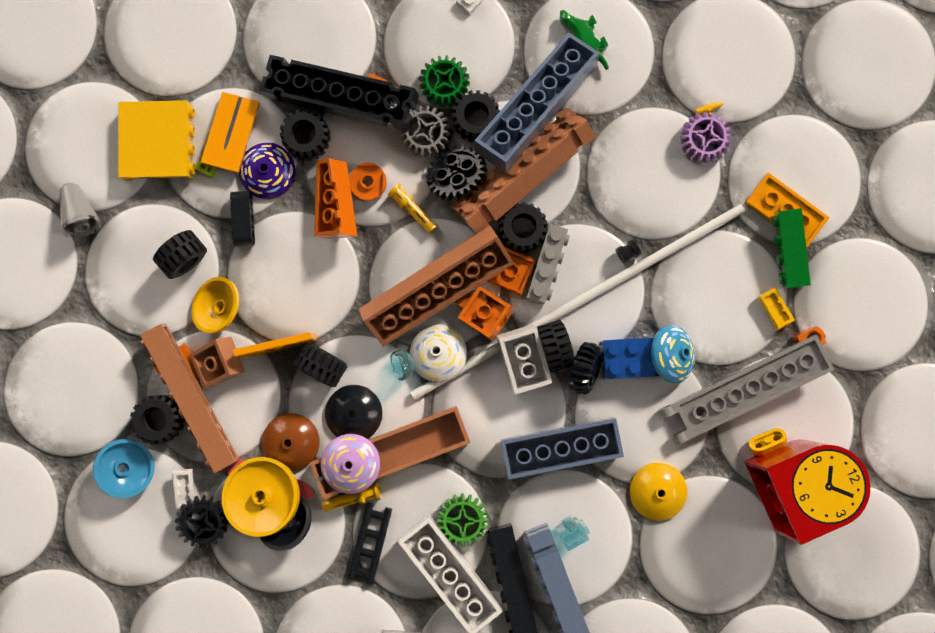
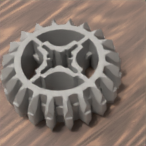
M419 106V112L411 110L413 119L410 126L411 129L412 125L417 122L418 129L412 136H410V130L409 132L400 130L404 132L400 134V138L405 139L402 142L403 146L409 145L407 151L410 152L414 149L413 154L415 156L418 152H421L420 154L423 158L425 152H428V156L432 157V151L438 155L439 151L437 148L439 147L441 150H444L445 146L442 143H449V140L445 137L451 136V133L447 131L450 129V125L446 124L448 122L447 118H442L443 112H439L436 115L437 108H433L432 112H430L429 106H426V111H423L422 106ZM422 119H432L435 121V123H425ZM422 127L428 131L429 138L425 133H422ZM440 127V136L434 142L432 135ZM424 140L428 145H419L414 141Z

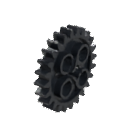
M462 145L460 150L455 146L453 151L447 148L446 154L440 152L441 157L435 156L436 162H430L432 168L427 169L429 174L426 175L428 180L426 183L430 191L434 193L436 198L440 196L442 201L447 198L449 202H451L452 198H455L457 202L460 196L466 199V194L472 196V190L478 191L477 185L484 184L482 179L487 178L485 172L488 171L484 158L477 154L475 150H472L470 146L465 149L464 145Z

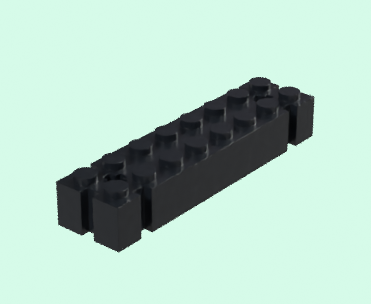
M269 56L266 66L269 75L268 77L263 76L259 89L266 98L281 101V98H283L289 104L387 127L389 122L394 129L409 132L413 119L410 109H416L419 98L415 88L400 85L399 89H396L391 82L292 59L289 64L283 57Z

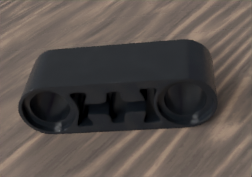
M251 191L231 192L230 207L233 244L235 247L255 245L253 197Z

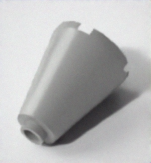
M64 184L60 188L62 234L65 237H68L69 234L73 235L74 238H80L95 233V228L98 226L99 229L101 228V220L83 191L77 184Z

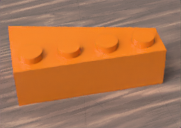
M331 158L317 160L314 237L327 239L356 237L357 230L347 162Z

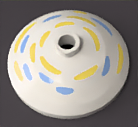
M433 325L421 330L413 339L410 347V361L414 370L424 379L433 382H443L455 377L463 369L467 358V348L462 336L453 328L445 325ZM435 348L440 349V352L438 354L433 353V350Z

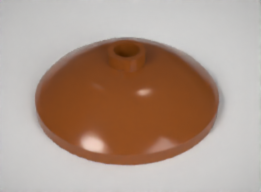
M287 413L274 418L267 425L262 436V449L265 457L282 462L291 471L300 470L309 465L316 457L320 446L319 433L315 425L305 416L295 413ZM287 439L292 443L290 447L285 444Z

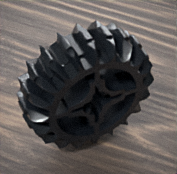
M584 342L580 346L570 370L569 387L571 390L586 395L593 389L601 368L603 357L601 346L592 342Z
M196 495L194 502L191 499H187V505L182 504L181 510H178L176 513L178 517L175 519V523L178 525L175 529L181 531L178 536H185L184 543H187L189 540L192 541L191 547L195 543H198L199 548H202L203 543L210 547L211 542L216 544L218 538L222 539L224 537L223 533H226L228 530L226 526L229 525V521L226 519L223 507H219L221 501L217 500L214 503L213 496L206 500V495H203L200 500ZM204 508V510L200 513H190L195 509ZM210 511L216 515L218 522H215V519L210 517ZM206 515L204 524L199 528L200 519H203V516ZM187 521L195 527V532L190 529ZM204 530H214L208 534H201Z

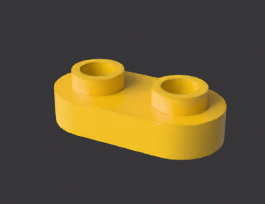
M774 428L751 438L749 441L750 452L756 456H762L785 446L787 443L786 432L782 429Z

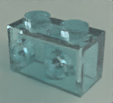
M569 516L561 521L562 524L555 527L568 551L589 540L587 534L590 532L582 519L579 521L576 516L573 518Z

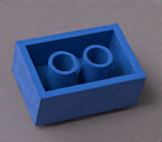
M654 338L600 341L603 349V379L659 376L654 368L651 356V346Z

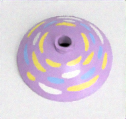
M345 434L339 436L326 446L322 454L321 470L323 477L333 489L347 494L361 492L370 487L379 474V453L374 444L361 435ZM347 461H350L352 463V468L349 469L346 467L345 464Z

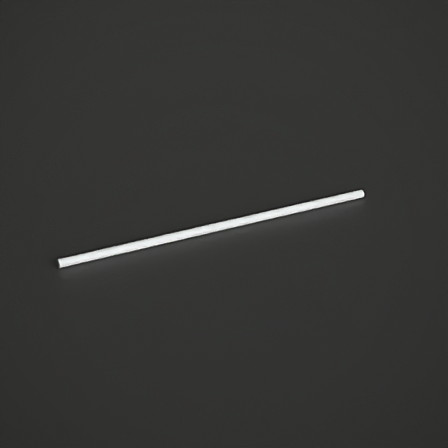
M739 204L529 325L533 324L537 328V326L557 320L745 213L744 207ZM497 342L467 359L463 369L455 377L501 352L499 343ZM450 380L443 382L429 381L410 393L414 400Z

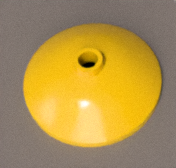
M214 277L206 281L198 289L193 299L191 312L193 322L199 330L215 334L223 331L230 325L237 314L239 306V294L235 284L224 277Z
M656 462L643 466L635 473L630 483L629 495L634 508L642 516L650 520L664 521L673 518L683 509L687 500L688 490L684 477L676 468L665 463ZM659 490L664 491V495L661 497L658 496Z

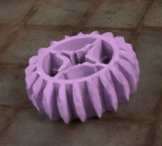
M704 112L702 116L697 113L695 118L691 116L688 119L689 122L684 123L685 129L680 131L683 136L679 140L685 142L681 145V148H687L684 152L685 155L689 152L692 154L690 160L697 157V163H700L703 159L704 163L707 164L709 160L715 162L717 158L721 159L723 153L726 154L728 152L727 147L731 145V142L728 140L732 138V135L727 133L731 128L724 127L727 121L721 123V116L714 118V113H711L709 117L707 112ZM706 124L703 130H693L697 125ZM713 128L717 131L718 135L713 132ZM693 140L698 143V148L693 143ZM708 145H718V148L714 151H705Z

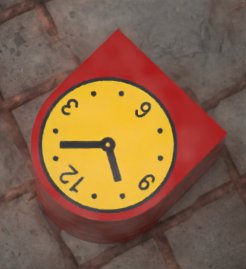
M792 440L787 442L785 446L770 453L754 456L744 461L775 532L800 545L850 524L861 515L869 501L871 485L866 467L854 453L840 446L809 440Z

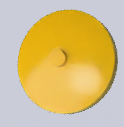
M267 457L251 458L236 466L227 477L222 491V507L229 523L239 532L254 537L273 535L284 529L295 516L300 501L299 485L293 472L282 462Z

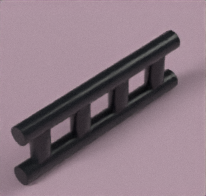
M366 502L347 579L355 580L357 574L367 577L366 584L373 585L392 508L385 507L383 513L373 510V503ZM371 517L382 520L379 531L368 529ZM366 536L377 539L374 550L363 548ZM361 555L372 558L369 569L358 567Z

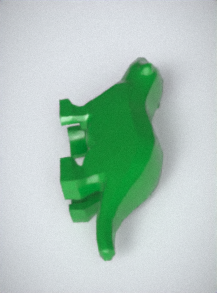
M565 10L560 11L559 19L561 24L573 36L598 52H603L607 49L608 43L604 36L600 41L595 38L592 29L595 28L594 24L597 22L593 15L587 21L576 18ZM599 53L598 61L604 66L605 70H608L609 66L606 59Z

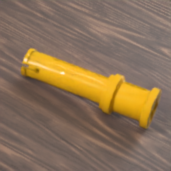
M400 183L394 186L387 194L399 204L400 208H405L429 234L438 226L414 203L413 196L408 195L401 188Z
M375 482L372 486L361 492L343 494L322 500L321 504L323 511L328 512L351 504H365L366 501L376 498L379 500L381 499V492L378 483Z

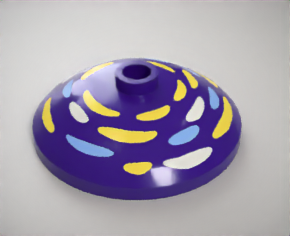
M260 143L245 152L239 171V178L243 187L247 191H251L253 196L261 199L277 198L286 193L292 186L296 174L295 163L289 152L280 145ZM267 165V170L262 171V166Z

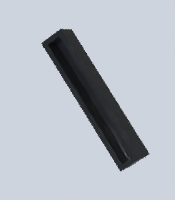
M512 524L489 528L490 534H486L488 545H493L494 553H491L493 565L497 564L499 572L495 574L497 583L502 584L503 587L500 596L502 604H507L508 610L504 611L507 623L511 622L512 630H509V633H537Z

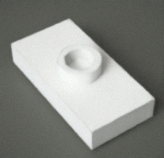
M193 469L173 470L175 510L181 509L182 504L187 505V499H191L194 502Z

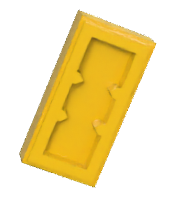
M776 287L757 297L776 330L795 321Z

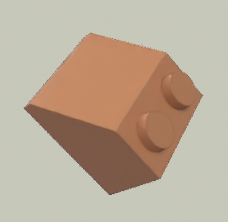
M232 337L215 339L190 354L203 389H208L231 380L246 372L241 359L234 356L233 349H236Z

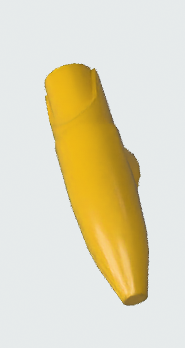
M715 102L704 105L701 108L695 109V114L707 112L709 116L711 111L718 109L724 103Z

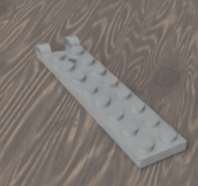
M813 335L673 404L667 405L659 409L658 412L662 419L679 413L686 430L677 432L671 437L675 445H680L833 371L834 368L817 335ZM699 408L704 411L701 416H698L696 413Z

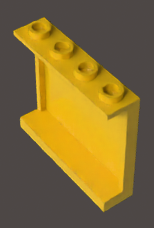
M187 100L118 102V178L124 181H133V179L188 178L193 180V174H195V164L193 163V155H195V145L193 144L195 127L192 118H195V109Z

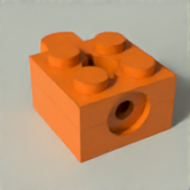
M478 286L473 294L469 292L454 302L457 307L462 309L457 318L492 342L514 311L510 304L481 286Z

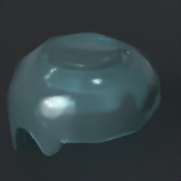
M402 349L396 350L391 354L390 359L393 372L399 373L397 380L403 381L410 377L415 370V361L412 356Z

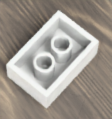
M533 324L496 335L515 395L552 383L537 328Z

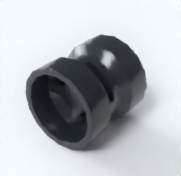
M633 239L628 241L626 246H619L615 249L617 256L624 265L628 264L632 257L638 258L642 255L639 246Z

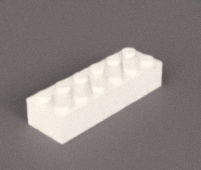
M430 514L399 539L398 543L468 633H477L503 612L500 603L454 544L448 541L447 535L444 536L443 530L439 529V525Z

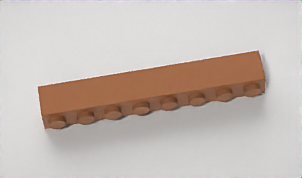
M160 324L141 334V344L145 350L149 351L151 355L150 360L154 367L159 369L161 373L159 374L160 379L164 384H167L170 390V398L174 402L176 401L180 416L187 421V429L192 436H195L197 448L207 458L206 464L208 468L216 473L239 460L167 324Z

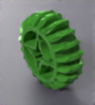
M461 493V499L459 500L455 494L453 495V502L450 498L446 499L449 504L448 506L443 503L441 504L442 509L445 511L439 510L437 513L443 516V518H437L438 523H443L439 525V529H445L443 534L444 536L449 535V542L452 538L455 539L454 546H457L458 541H461L462 547H465V541H468L469 546H471V539L474 538L476 542H479L477 535L479 534L482 537L485 535L481 529H488V526L483 524V522H489L488 517H483L488 514V511H481L484 504L481 503L477 506L476 504L479 499L475 498L472 502L471 494L468 495L467 500L464 499V493ZM460 505V511L457 515L447 517L453 507ZM466 505L472 507L479 517L467 514ZM462 511H464L465 519L468 518L465 521L464 529H462V524L457 521V519L461 518ZM447 523L457 525L460 529V535L454 533ZM478 523L477 528L472 533L466 535L467 526Z

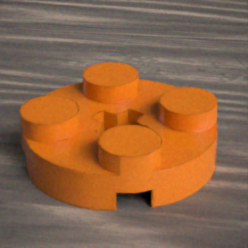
M361 163L349 175L351 191L360 200L374 201L381 198L386 190V175L374 163ZM367 177H370V180L373 181V184H370L369 187H366V184L363 183V180L365 181Z

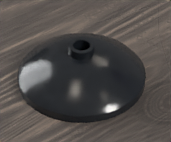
M347 385L338 389L331 395L325 408L327 426L336 437L345 434H357L368 439L378 430L383 416L382 405L377 395L361 385ZM351 410L356 413L354 418L349 416Z
M300 496L297 512L291 522L284 529L273 535L260 537L264 545L275 551H286L301 543L311 525L312 515L308 502Z

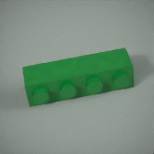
M802 208L774 212L772 224L773 227H776L777 235H774V242L779 250L776 260L778 266L780 265L781 267L779 283L780 285L783 284V288L809 286L811 283Z

